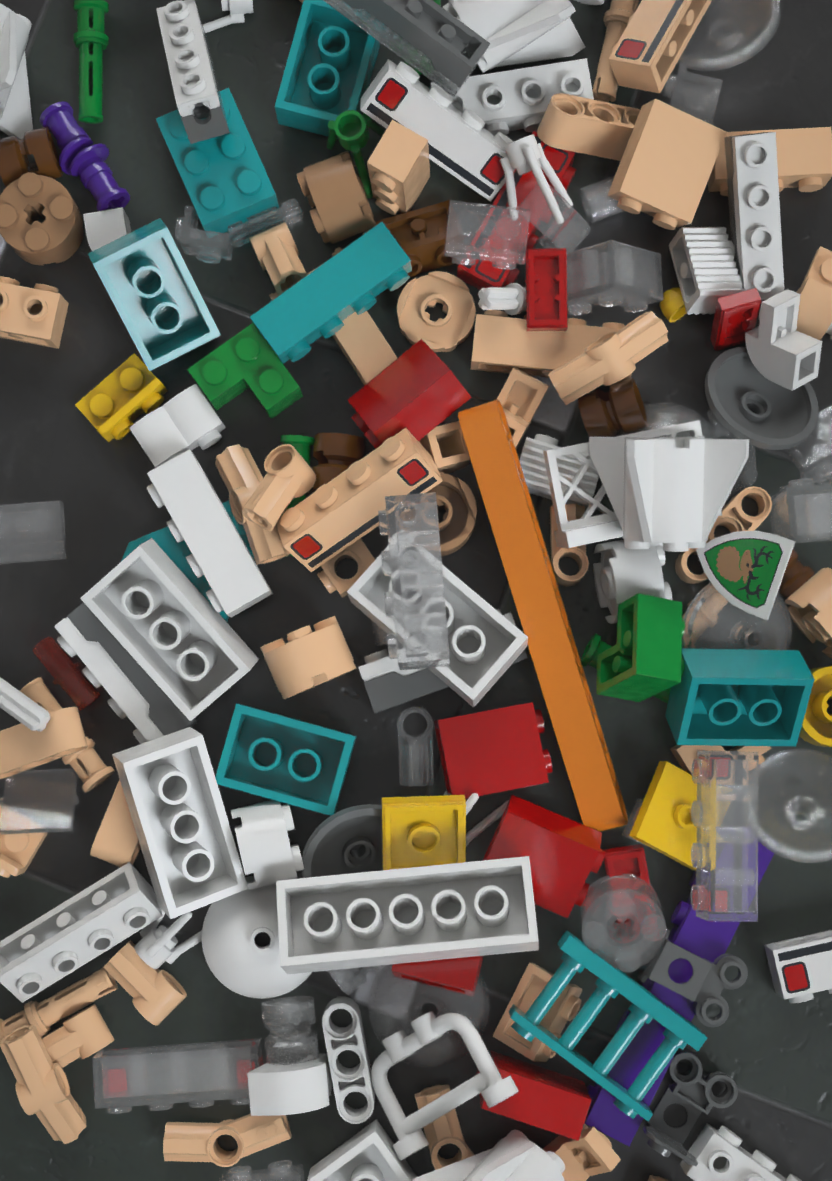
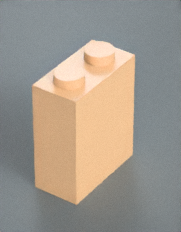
M654 99L641 107L607 196L617 200V207L626 212L640 214L641 211L654 217L652 222L662 228L675 230L676 227L691 224L727 132L660 100Z

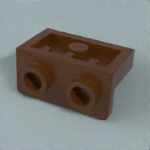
M451 200L376 221V225L380 222L384 223L410 258L412 271L408 273L410 277L460 262L466 252L464 233Z

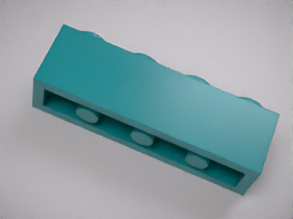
M380 222L250 316V318L283 364L289 359L292 362L298 361L311 350L310 344L323 335L326 339L336 334L344 326L342 321L354 312L360 315L369 310L377 302L375 298L387 288L390 291H394L402 286L410 277L408 273L412 271L411 260L384 223Z

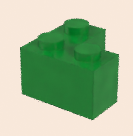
M253 323L187 369L216 411L248 388L271 419L303 397L299 385Z
M637 593L618 605L617 644L597 655L596 694L641 702L681 683L685 667L684 659L682 658V637L685 631V621L682 618V602Z

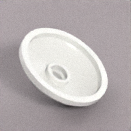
M254 875L245 877L246 882L255 879ZM276 884L250 891L249 889L243 890L213 902L209 907L202 928L203 953L214 976L228 989L246 997L273 998L294 990L312 973L287 974L280 967ZM260 932L267 933L271 938L270 943L265 947H260L255 943L254 938Z

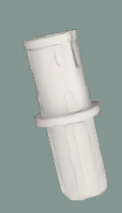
M510 283L505 288H482L478 293L480 298L478 305L483 310H504L509 315H517L526 311V287H522L518 283Z

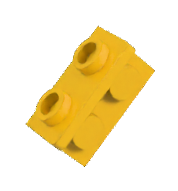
M134 353L77 402L75 406L91 422L100 435L110 442L114 438L119 440L131 431L130 427L134 424L133 421L143 412L149 414L163 403V395L168 390Z

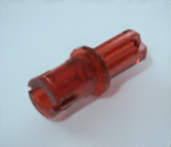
M48 636L35 645L33 653L54 677L55 680L52 683L61 686L78 707L79 711L88 707L101 696L79 671L80 664L78 662L73 664L52 637Z

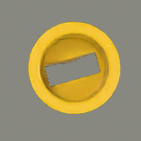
M671 288L662 293L659 306L663 315L670 323L679 320L687 314L680 288Z

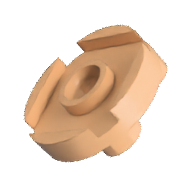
M442 271L429 272L428 275L421 276L418 279L414 278L403 288L398 299L397 316L399 328L412 345L422 339L434 352H450L454 350L457 345L464 342L469 336L475 322L476 308L468 287L458 277ZM436 303L443 304V312L447 316L444 319L439 318L436 322L431 321L430 314L425 312L427 306L434 308Z

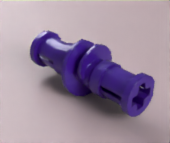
M57 102L46 108L40 116V123L43 127L47 126L57 140V146L61 150L59 165L62 171L76 177L80 175V181L85 188L89 189L97 201L98 211L124 208L130 201V194L125 188H120L112 176L113 172L104 162L109 155V148L102 143L93 145L91 138L73 117V108L68 102Z

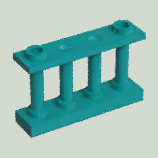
M566 931L557 943L559 948L564 951V954L561 956L562 964L526 1013L514 1004L512 1005L509 1015L515 1022L511 1027L530 1042L536 1037L615 1096L616 1100L613 1104L627 1116L634 1119L639 1114L649 1121L653 1113L649 1106L642 1101L644 1096L679 1048L683 1050L688 1044L696 1051H699L708 1037L702 1030L569 931ZM586 968L598 977L595 981L597 987L559 1039L539 1023L575 973H581ZM620 993L632 1002L628 1008L631 1013L596 1062L592 1064L576 1052L574 1048L610 997L615 999ZM654 1018L666 1027L663 1032L665 1038L627 1090L608 1076V1073L645 1022L649 1024Z

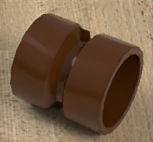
M47 126L25 132L22 140H19L15 135L0 139V175L5 187L28 172L53 179L63 176V171L59 165V155ZM27 154L34 155V163H29Z
M633 377L610 385L608 392L598 388L578 398L580 413L589 437H616L617 430L619 429L629 433L648 426L645 406Z
M342 433L315 434L313 458L318 461V465L312 467L316 474V481L309 491L314 493L320 486L327 484L347 470L354 462L364 458L366 439Z

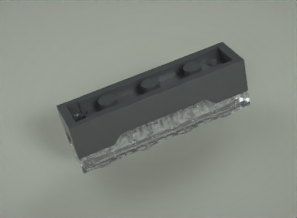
M323 0L453 97L456 96L470 77L490 45L488 41L433 0Z

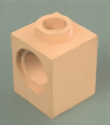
M360 538L321 565L323 570L317 575L330 594L337 590L343 598L347 595V591L375 561V558ZM345 558L353 559L358 564L356 575L350 579H342L336 575L338 562Z

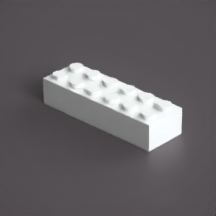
M529 856L276 881L280 967L287 974L539 950Z

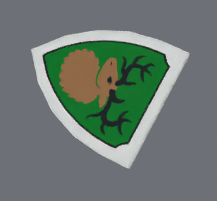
M739 531L717 537L706 543V548L696 549L704 573L714 588L728 602L749 614L765 620L769 619L795 541L761 531Z

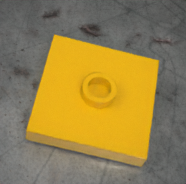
M659 761L629 836L694 871H701L730 796L717 789L703 785L694 776L667 761Z
M465 795L382 797L383 870L466 862Z

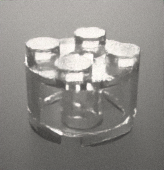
M622 874L612 877L608 875L599 878L589 887L580 911L582 938L585 946L609 962L614 968L620 969L623 972L635 971L652 960L663 946L666 936L664 914L654 888L647 881L633 874Z

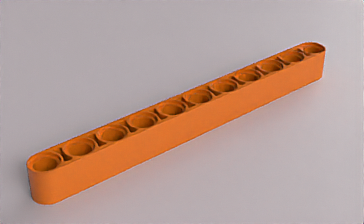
M496 399L459 411L460 427L524 634L528 636L529 651L583 825L599 832L628 825V815L503 407L500 401Z

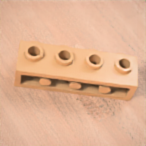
M0 276V338L59 349L69 303L58 293L59 290L53 286L35 284L34 288L20 286V282L15 279Z

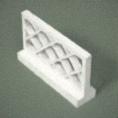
M700 420L616 437H646V439L667 435L666 437H675L677 433L689 431L690 437L703 435ZM589 442L543 451L558 531H554L557 547L571 548L623 537V530L615 512L600 504L606 493L603 484L594 498L576 487L588 468L598 475L590 454L587 458L579 454V452L589 451ZM570 455L582 463L571 482L559 475L556 457ZM561 484L567 488L564 493H562ZM575 493L590 505L580 519L568 521L565 504L571 494ZM595 509H598L600 512L603 513L600 515L591 516Z

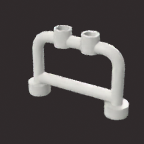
M430 1011L410 1023L415 1032L409 1036L406 1035L404 1030H400L382 1041L386 1050L373 1063L371 1082L375 1094L399 1140L392 1146L400 1161L429 1145L421 1128L481 1093L488 1108H491L519 1092L511 1075L504 1079L502 1078L477 1029L469 1019L461 1014L449 1012L436 1018L433 1011ZM455 1030L462 1037L480 1073L406 1117L388 1082L387 1072L389 1068L413 1055L415 1051L440 1038L445 1032Z

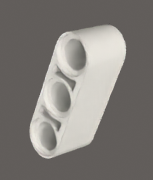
M339 996L327 1004L322 1017V1027L337 1110L346 1122L360 1124L365 1122L374 1110L375 1091L371 1082V1068L360 1009L353 999ZM345 1009L352 1015L353 1022L347 1027H337L332 1023L330 1014L334 1010ZM345 1050H352L359 1056L360 1063L353 1068L343 1067L338 1061V1055ZM351 1092H360L364 1094L368 1102L363 1108L353 1109L346 1103L345 1097Z

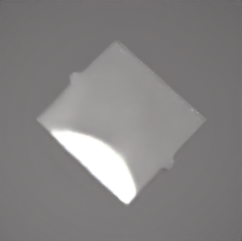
M73 768L26 770L6 777L4 796L0 798V805L2 807L0 833L22 834L73 831L75 805L79 803V798L76 795L78 775Z

